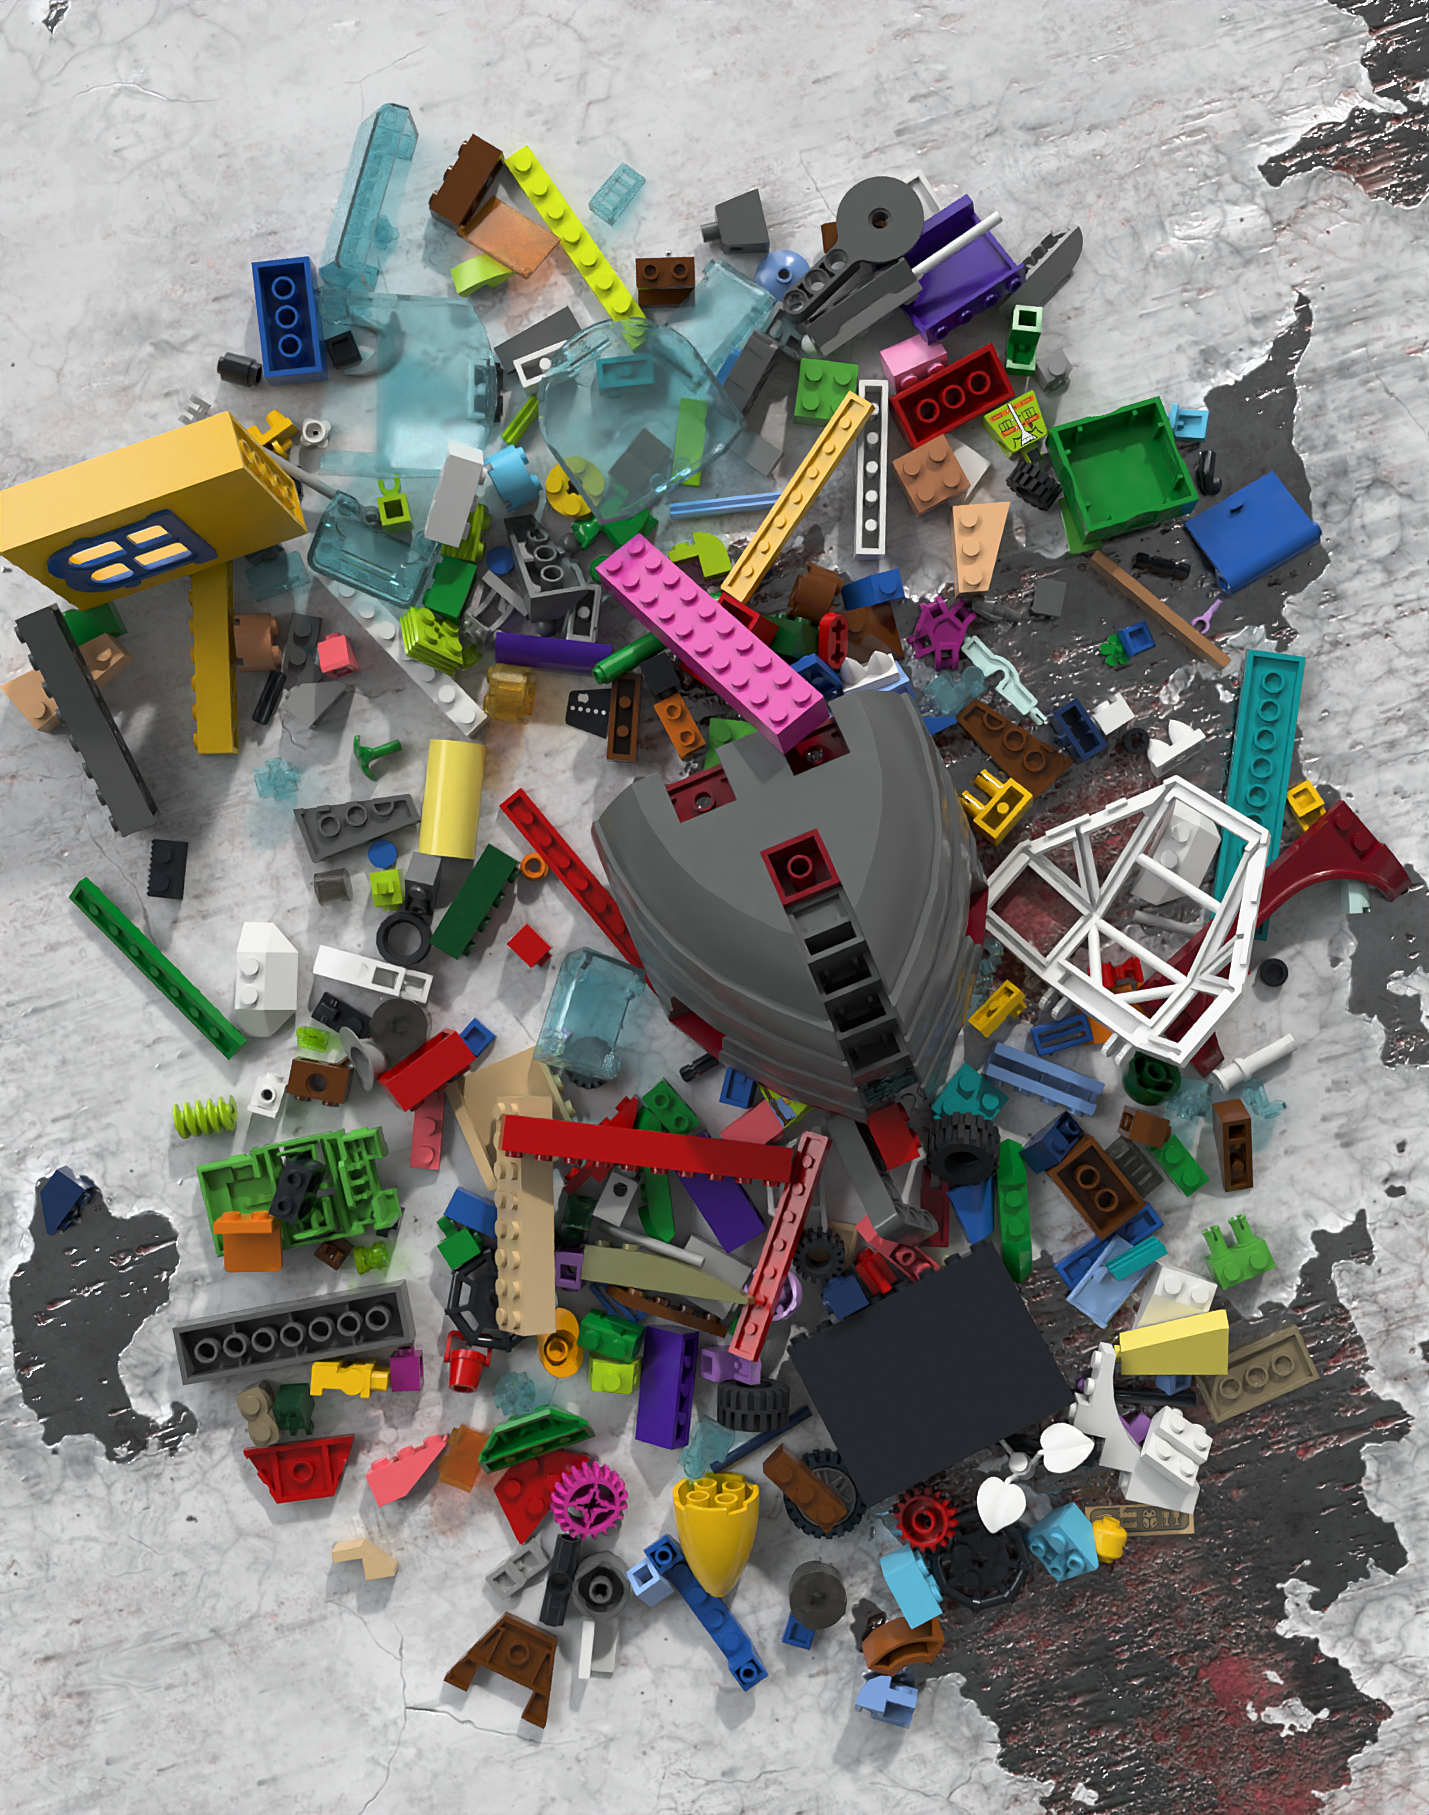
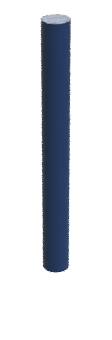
M808 1405L790 1415L789 1424L784 1428L762 1432L711 1463L710 1467L713 1473L716 1475L811 1417L813 1414Z

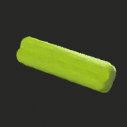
M535 394L531 395L501 435L502 440L509 446L513 444L515 446L543 409L545 403L540 397Z

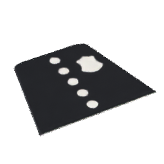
M611 688L571 691L565 717L566 724L605 739L610 712Z

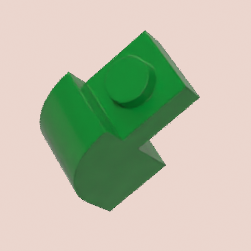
M1014 304L1005 344L1006 374L1034 376L1037 344L1041 335L1043 307Z

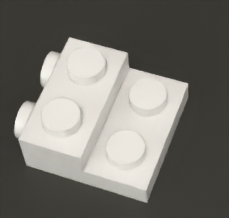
M1165 1406L1153 1415L1139 1458L1187 1492L1194 1486L1199 1466L1207 1461L1213 1439L1206 1434V1429L1203 1426L1192 1424L1183 1418L1181 1410Z

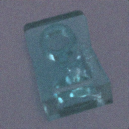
M1251 1078L1247 1082L1243 1081L1245 1089L1242 1090V1094L1248 1106L1251 1105L1253 1114L1269 1119L1281 1115L1280 1110L1288 1108L1287 1103L1282 1100L1268 1102L1262 1080Z

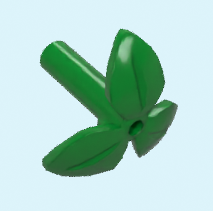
M360 735L354 736L353 752L358 760L361 771L370 780L378 781L371 773L369 763L401 751L400 741L397 739L375 748L360 746Z

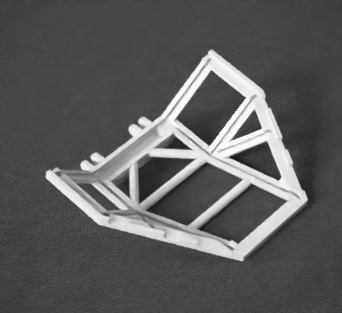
M1177 775L1164 780L1163 785L1128 800L1122 798L1108 804L1105 810L1091 816L1085 814L1046 831V835L1031 842L1028 839L1019 843L987 880L989 898L985 930L1050 987L1041 998L1038 1005L1039 1008L1043 1011L1049 1010L1057 1002L1060 995L1062 999L1051 1012L1055 1020L1060 1021L1067 1015L1073 1004L1113 1034L1101 1049V1054L1107 1058L1115 1054V1051L1120 1048L1122 1041H1124L1126 1045L1120 1050L1114 1061L1119 1067L1126 1066L1134 1057L1135 1051H1139L1184 1068L1244 998L1271 835L1261 825ZM1175 799L1248 842V845L1245 847V853L1221 903L1143 854ZM1142 811L1144 813L1143 819L1102 887L1099 888L1089 834ZM1072 841L1081 888L1047 859L1043 853ZM1136 863L1216 914L1187 977L1102 920ZM1027 865L1083 914L1046 958L990 909ZM1240 909L1236 935L1222 947ZM1099 931L1176 984L1114 995L1102 985ZM1087 936L1090 977L1067 961ZM1231 962L1229 980L1215 976ZM1198 992L1217 997L1179 1043L1160 1037ZM1168 998L1151 1019H1148L1128 1005Z

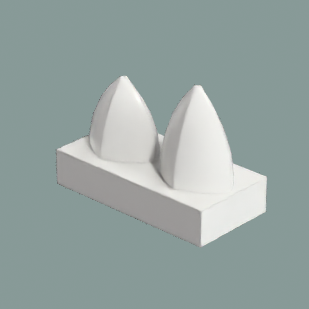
M875 651L869 662L859 664L857 661L846 657L841 666V671L837 673L841 677L842 689L845 695L855 690H875L901 680L892 654L886 655Z
M1170 720L1169 735L1173 743L1172 746L1159 740L1150 739L1147 755L1150 760L1151 771L1157 779L1206 748V736L1200 728L1194 731L1182 722Z

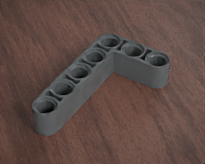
M836 1114L827 1117V1127L877 1234L885 1240L915 1247L937 1233V1222L927 1210L903 1203L867 1124Z

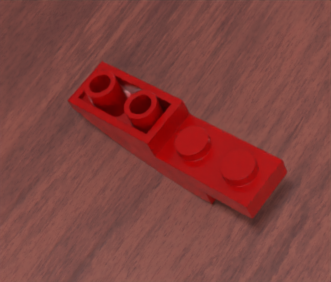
M636 1094L631 1099L625 1096L615 1107L618 1113L611 1120L606 1116L599 1125L632 1129L637 1115L639 1097ZM586 1160L587 1162L580 1169L574 1166L564 1177L567 1183L563 1189L572 1196L590 1176L600 1183L615 1163H610V1168L594 1167L592 1166L593 1161Z

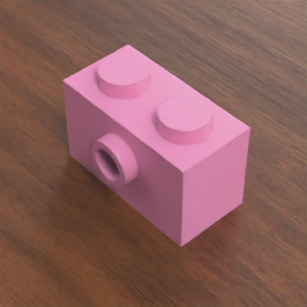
M920 334L880 351L882 370L896 394L948 366L947 352L941 342L935 341L928 346Z

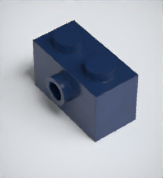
M1077 697L1047 716L1058 733L1055 735L1058 743L1063 749L1068 748L1077 764L1085 762L1108 747V744Z
M852 1268L841 1273L839 1277L835 1274L834 1279L829 1280L828 1278L826 1283L822 1284L824 1291L820 1294L822 1303L828 1314L834 1313L838 1320L869 1304L866 1294Z

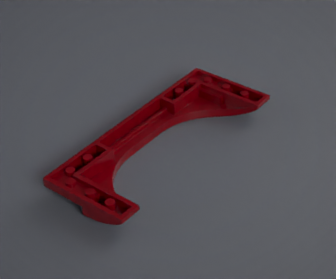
M1338 800L1265 869L1255 930L1293 895L1316 883L1333 879L1363 881L1377 888L1392 903L1412 884V881L1386 844L1380 843L1344 800ZM1240 909L1222 947L1236 935ZM1214 918L1166 963L1187 977ZM1156 971L1136 991L1175 985L1176 983ZM1220 971L1219 973H1217L1215 976L1219 977L1220 974H1221V971ZM1198 992L1163 1033L1165 1037L1170 1041L1179 1043L1213 1003L1214 996ZM1168 998L1136 1004L1151 1019ZM1216 1032L1210 1036L1189 1061L1203 1078L1225 1059L1218 1044Z

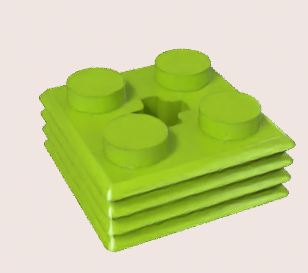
M409 606L410 610H406L407 614L403 613V617H400L406 656L449 676H453V672H457L456 668H460L459 664L463 665L462 646L459 643L457 633L459 631L458 626L449 619L442 620L435 617L427 608L419 609L415 606Z

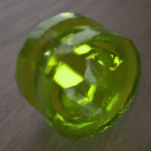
M475 644L461 652L463 659L462 671L472 668L483 658L482 653L476 652L477 647Z

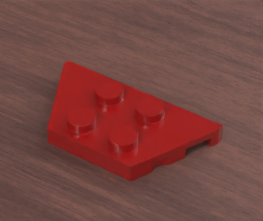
M355 1433L275 1443L260 1449L257 1446L246 1447L243 1453L246 1459L249 1458L258 1471L257 1475L269 1487V1493L277 1504L332 1497L337 1492L355 1439Z
M565 1448L510 1466L496 1483L493 1490L521 1545L524 1544L551 1509L550 1505L553 1503L551 1492L557 1491L554 1486L555 1482H564L561 1477L562 1472L570 1475L572 1473V1465L577 1470L581 1469L582 1462L587 1463L590 1459L588 1453L582 1452L580 1454L565 1451Z

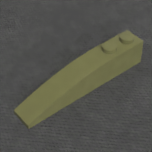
M595 1239V1244H585L580 1278L582 1280L745 1305L755 1304V1297L730 1282L677 1259L639 1251L640 1245L623 1243L622 1248L612 1247V1241Z

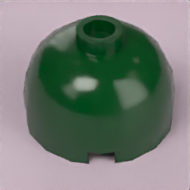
M1136 1051L1131 1061L1122 1069L1121 1083L1124 1091L1136 1103L1144 1106H1159L1170 1100L1181 1086V1073L1178 1066Z

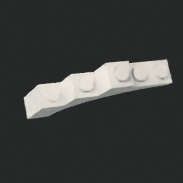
M1100 1342L1098 1351H1094L1092 1354L1091 1368H1093L1091 1378H1086L1084 1394H1074L1076 1402L1066 1407V1419H1068L1071 1426L1078 1429L1081 1433L1095 1436L1096 1443L1101 1446L1098 1460L1099 1465L1121 1470L1118 1485L1121 1487L1125 1499L1193 1514L1200 1490L1197 1480L1195 1479L1193 1488L1185 1492L1139 1458L1142 1447L1135 1442L1124 1428L1114 1401L1113 1372L1116 1353L1112 1344Z

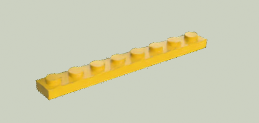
M851 391L848 392L721 585V589L745 605L747 604L876 409L873 404Z

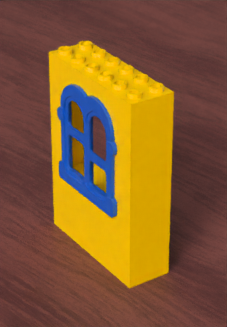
M229 411L0 491V555L81 611L308 534L294 481ZM147 529V530H145V531H142V532H139V533L130 535V534H132V533H135V532H138V531ZM101 545V546H99V547H96V548H93V549L84 551V550H86V549H89V548H92V547Z

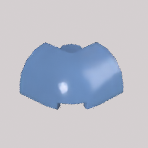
M879 1676L870 1679L859 1692L855 1703V1711L861 1712L863 1708L871 1712L870 1718L909 1729L916 1707L918 1689L891 1682L892 1677Z

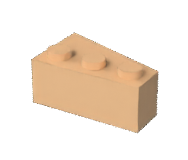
M1010 502L960 505L951 508L949 522L955 598L974 597V595L984 596L988 591Z

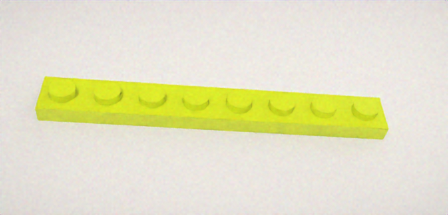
M528 145L505 159L504 164L633 352L656 338L657 332Z

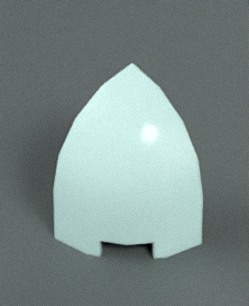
M1340 879L1341 913H1371L1368 884L1359 880Z

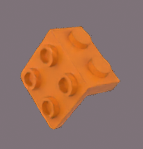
M262 1210L252 1212L251 1214H241L239 1211L224 1212L220 1218L214 1221V1234H223L225 1270L229 1273L280 1271L283 1267L281 1219L268 1214L269 1211Z

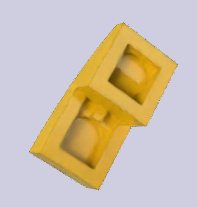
M1310 780L1287 792L1286 803L1301 831L1304 833L1326 812L1323 807L1324 801Z

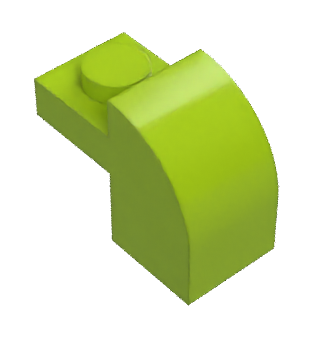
M694 532L692 533L693 545L689 546L688 542H683L672 546V551H668L669 560L676 566L699 560L705 582L728 576L732 570L726 547L720 539L710 533Z

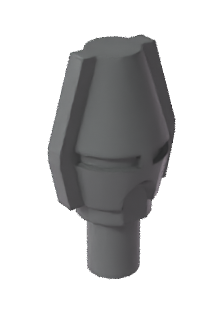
M974 595L972 610L984 618L997 622L1009 620L1019 623L1022 613L1010 609L1006 603L998 598Z

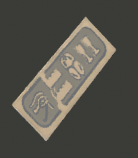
M1149 1504L1085 1507V1516L1091 1523L1096 1520H1103L1104 1516L1115 1518L1120 1521V1526L1126 1530L1127 1536L1194 1533V1516L1189 1513Z

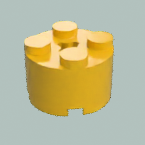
M580 458L567 459L558 463L550 471L545 482L548 501L556 515L563 520L574 522L575 520L588 519L604 503L605 489L600 473L592 464ZM572 487H580L581 493L579 495L571 494L570 489Z

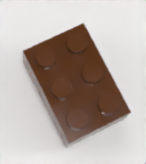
M1088 1133L1074 1144L1060 1163L1045 1170V1173L1101 1241L1147 1206L1095 1138Z

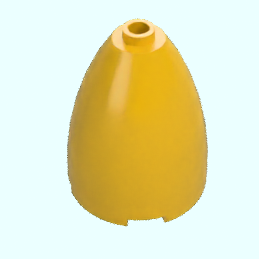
M705 1472V1478L692 1481L684 1478L673 1487L674 1519L682 1551L695 1578L711 1596L723 1597L734 1588L740 1579L754 1545L759 1517L758 1484L752 1485L746 1482V1476L742 1474L719 1472L715 1475L713 1472Z

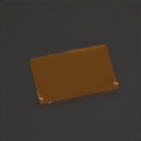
M493 195L466 226L462 225L457 230L458 237L525 280L530 278L561 241V238Z

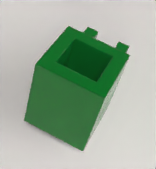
M445 1215L437 1221L438 1226L446 1235V1238L441 1240L437 1247L451 1270L481 1253L484 1249L482 1243L485 1240L481 1232L468 1226L458 1230L454 1220Z

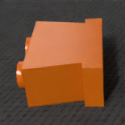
M679 692L653 705L681 760L706 748V742Z

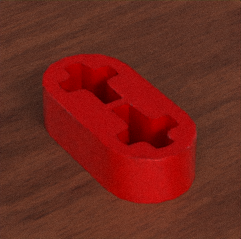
M834 612L825 614L820 621L818 657L830 668L837 669L842 666L847 657L849 626L846 617Z

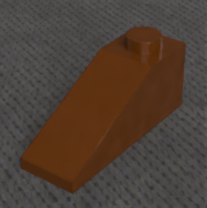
M1241 1099L1212 1103L1213 1130L1224 1191L1231 1192L1253 1188L1251 1117Z

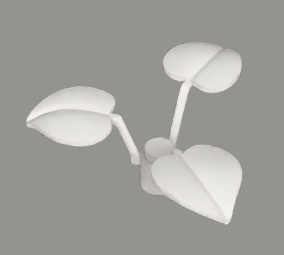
M1066 1423L1052 1424L1042 1433L1040 1442L1043 1450H1039L1033 1459L1026 1453H1015L1004 1439L999 1441L1011 1456L1009 1468L1013 1475L1007 1477L1005 1482L997 1477H990L981 1485L977 1495V1505L980 1517L986 1528L995 1534L1020 1519L1026 1508L1025 1494L1019 1486L1010 1483L1019 1479H1030L1035 1473V1466L1038 1465L1041 1456L1044 1455V1465L1049 1471L1060 1474L1067 1473L1077 1468L1088 1458L1094 1448V1442L1078 1429Z

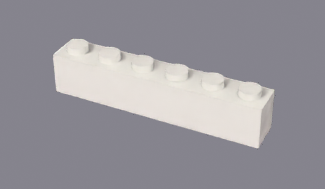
M859 380L857 395L873 404L876 409L856 437L854 560H883L885 555L888 380Z

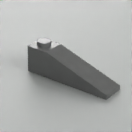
M532 514L504 518V525L530 622L536 623L559 619L588 593L580 567L576 563L572 564L566 557V552L561 546L557 547L551 541L550 534Z

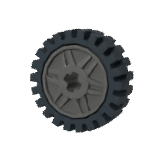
M824 1448V1451L815 1449L813 1453L808 1454L807 1452L803 1454L800 1460L845 1502L847 1513L826 1533L783 1492V1500L790 1520L794 1522L798 1529L801 1528L803 1533L808 1536L813 1534L814 1538L821 1539V1536L826 1537V1540L833 1539L832 1536L835 1535L839 1538L844 1536L846 1531L850 1533L854 1530V1525H859L862 1521V1515H865L867 1507L838 1450L834 1452L829 1448Z

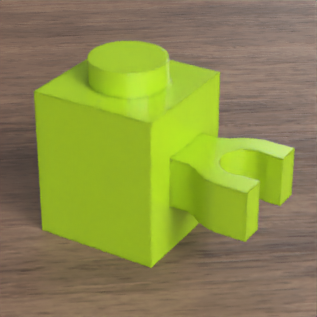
M393 477L395 486L391 490L385 489L383 480L377 481L380 492L384 495L376 499L382 527L386 535L415 529L409 500L405 492L400 493L402 486L399 477Z
M402 869L369 873L374 907H382L383 912L400 910V904H405V885Z

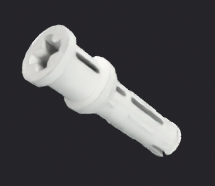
M1287 1034L1244 1059L1235 1058L1229 1066L1219 1071L1215 1069L1211 1072L1212 1077L1221 1092L1225 1094L1229 1092L1230 1087L1237 1083L1249 1081L1254 1072L1298 1050L1297 1043L1292 1044L1295 1040L1290 1034Z

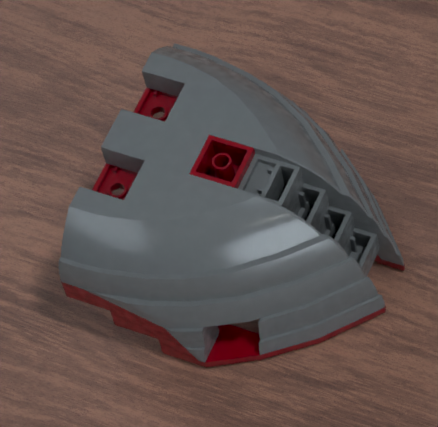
M855 690L829 701L828 707L831 718L824 721L786 754L780 752L757 731L716 748L715 750L720 764L668 786L664 785L659 772L630 784L611 802L599 820L592 823L591 838L622 917L670 1024L720 1063L778 1095L848 1119L869 1124L857 1090L858 1086L909 1066L924 1101L928 1099L966 1020L984 951L989 885L979 859L976 840L969 827L952 778L913 697L907 692L899 694L882 690ZM812 751H820L823 754V757L818 762H810L807 756ZM702 797L712 799V803L707 808L697 807V801Z

